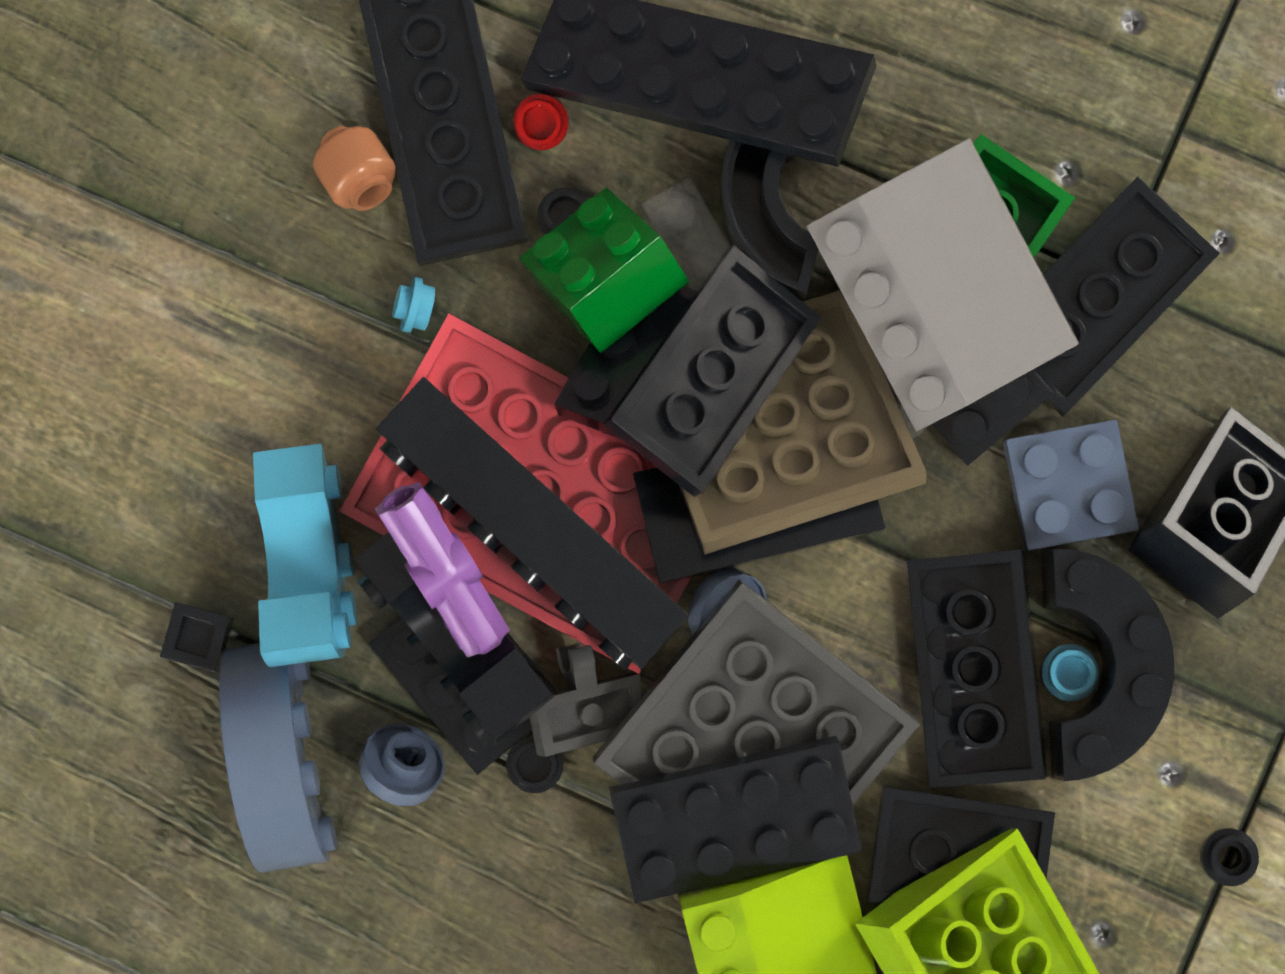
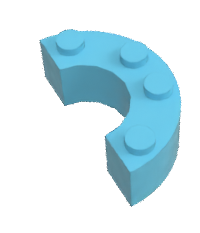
M322 443L253 452L255 503L264 537L268 573L267 600L258 601L260 654L269 667L342 658L346 648L351 647L350 626L357 625L358 620L353 591L346 592L345 577L354 576L355 572L353 552L350 542L341 543L334 500L342 498V484L338 465H327Z

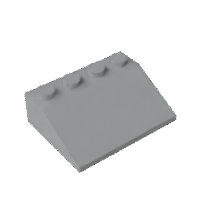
M970 138L806 226L916 432L968 406L1079 344Z

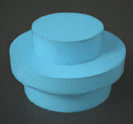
M413 276L409 286L399 285L392 317L401 319L400 330L410 333L412 328L425 331L429 323L434 304L435 287L424 285L423 278Z
M1064 644L1055 647L1045 656L1041 665V679L1045 688L1051 695L1060 700L1076 701L1083 699L1094 690L1098 682L1099 668L1096 659L1087 649L1079 645Z

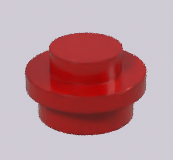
M548 94L531 95L525 98L515 110L513 117L514 131L518 139L525 146L534 150H548L560 144L567 135L569 115L563 103L554 96Z

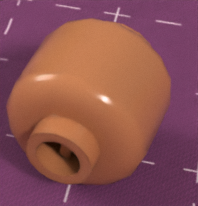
M340 126L330 130L321 139L320 147L316 150L312 162L317 178L332 201L341 208L365 211L378 206L390 195L392 184L396 177V166L378 136L367 127Z

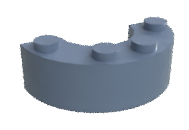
M260 643L225 649L221 658L219 673V705L225 763L234 810L246 851L253 866L260 873L330 862L329 851L337 849L335 825L332 816L323 817L322 805L316 798V795H320L317 765L315 760H306L303 738L311 736L308 707L306 702H301L302 695L304 694L302 680L310 679V664L307 662L269 667L260 654Z

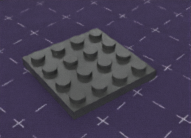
M739 579L593 756V760L598 767L619 783L624 784L837 736L840 742L853 805L919 727L920 723L903 707Z

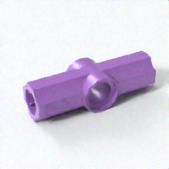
M417 482L412 485L401 486L386 495L382 503L375 508V511L407 560V562L403 563L431 609L437 608L445 621V626L459 648L463 650L467 658L476 654L484 655L501 644L502 639L510 629L480 582L483 576L458 535L455 532L451 533L428 492Z

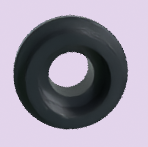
M1223 828L1214 831L1205 839L1200 850V862L1206 875L1214 882L1224 886H1238L1247 882L1255 874L1259 864V852L1255 842L1249 835L1237 829ZM1227 846H1232L1237 854L1235 863L1230 867H1224L1219 860L1221 850Z

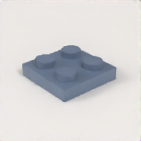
M1117 420L1003 441L1024 552L1139 530Z

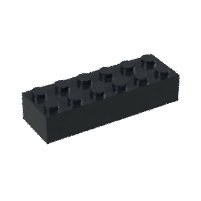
M424 376L377 426L376 430L387 440L379 448L410 477L418 470L422 471L430 479L423 487L424 490L453 516L463 508L474 518L466 528L495 554L504 546L518 559L512 564L511 568L537 592L540 593L546 585L561 597V600L554 607L579 630L583 631L589 623L605 637L598 647L624 670L632 662L642 670L690 616Z

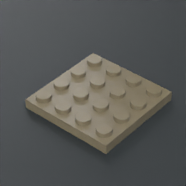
M841 290L804 301L807 306L822 318L705 491L693 497L679 486L704 555L926 484V469L883 369Z

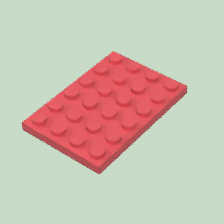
M448 313L401 400L424 376L677 604L691 577L659 584L633 477L635 472L656 467L623 440L558 415L554 404L567 383L568 377ZM381 435L339 512L384 536L388 533V530L375 511V508L382 503L386 495L397 488L417 482L424 487L430 479L420 470L412 477L404 472L379 449L387 441ZM430 495L451 533L455 532L479 568L483 576L480 582L488 593L584 645H591L593 650L610 658L598 647L605 637L589 623L583 631L579 630L554 607L561 600V597L546 585L540 593L537 592L511 568L512 564L518 559L505 546L495 554L466 528L474 518L463 508L453 516ZM633 662L628 667V669L637 674L641 672V669Z

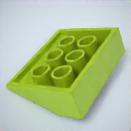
M1015 828L1009 829L900 889L855 923L884 974H1100L1022 835Z
M847 855L678 893L698 974H877L872 952L855 925L863 916Z

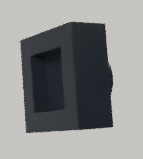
M175 602L160 658L212 672H219L221 658L227 645L234 617Z

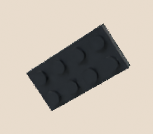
M1139 176L1043 274L1079 342L1075 347L1037 367L1056 389V392L1046 402L1061 416L1069 412L1220 254Z
M732 246L720 258L603 425L693 497H696L705 491L822 317L776 279L767 274L764 269L737 247Z
M837 736L609 787L635 903L862 852L840 742Z

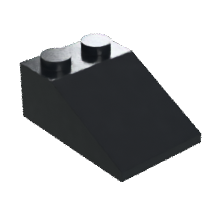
M1230 407L1223 413L1150 511L1128 551L1219 619L1256 593L1285 540V448Z

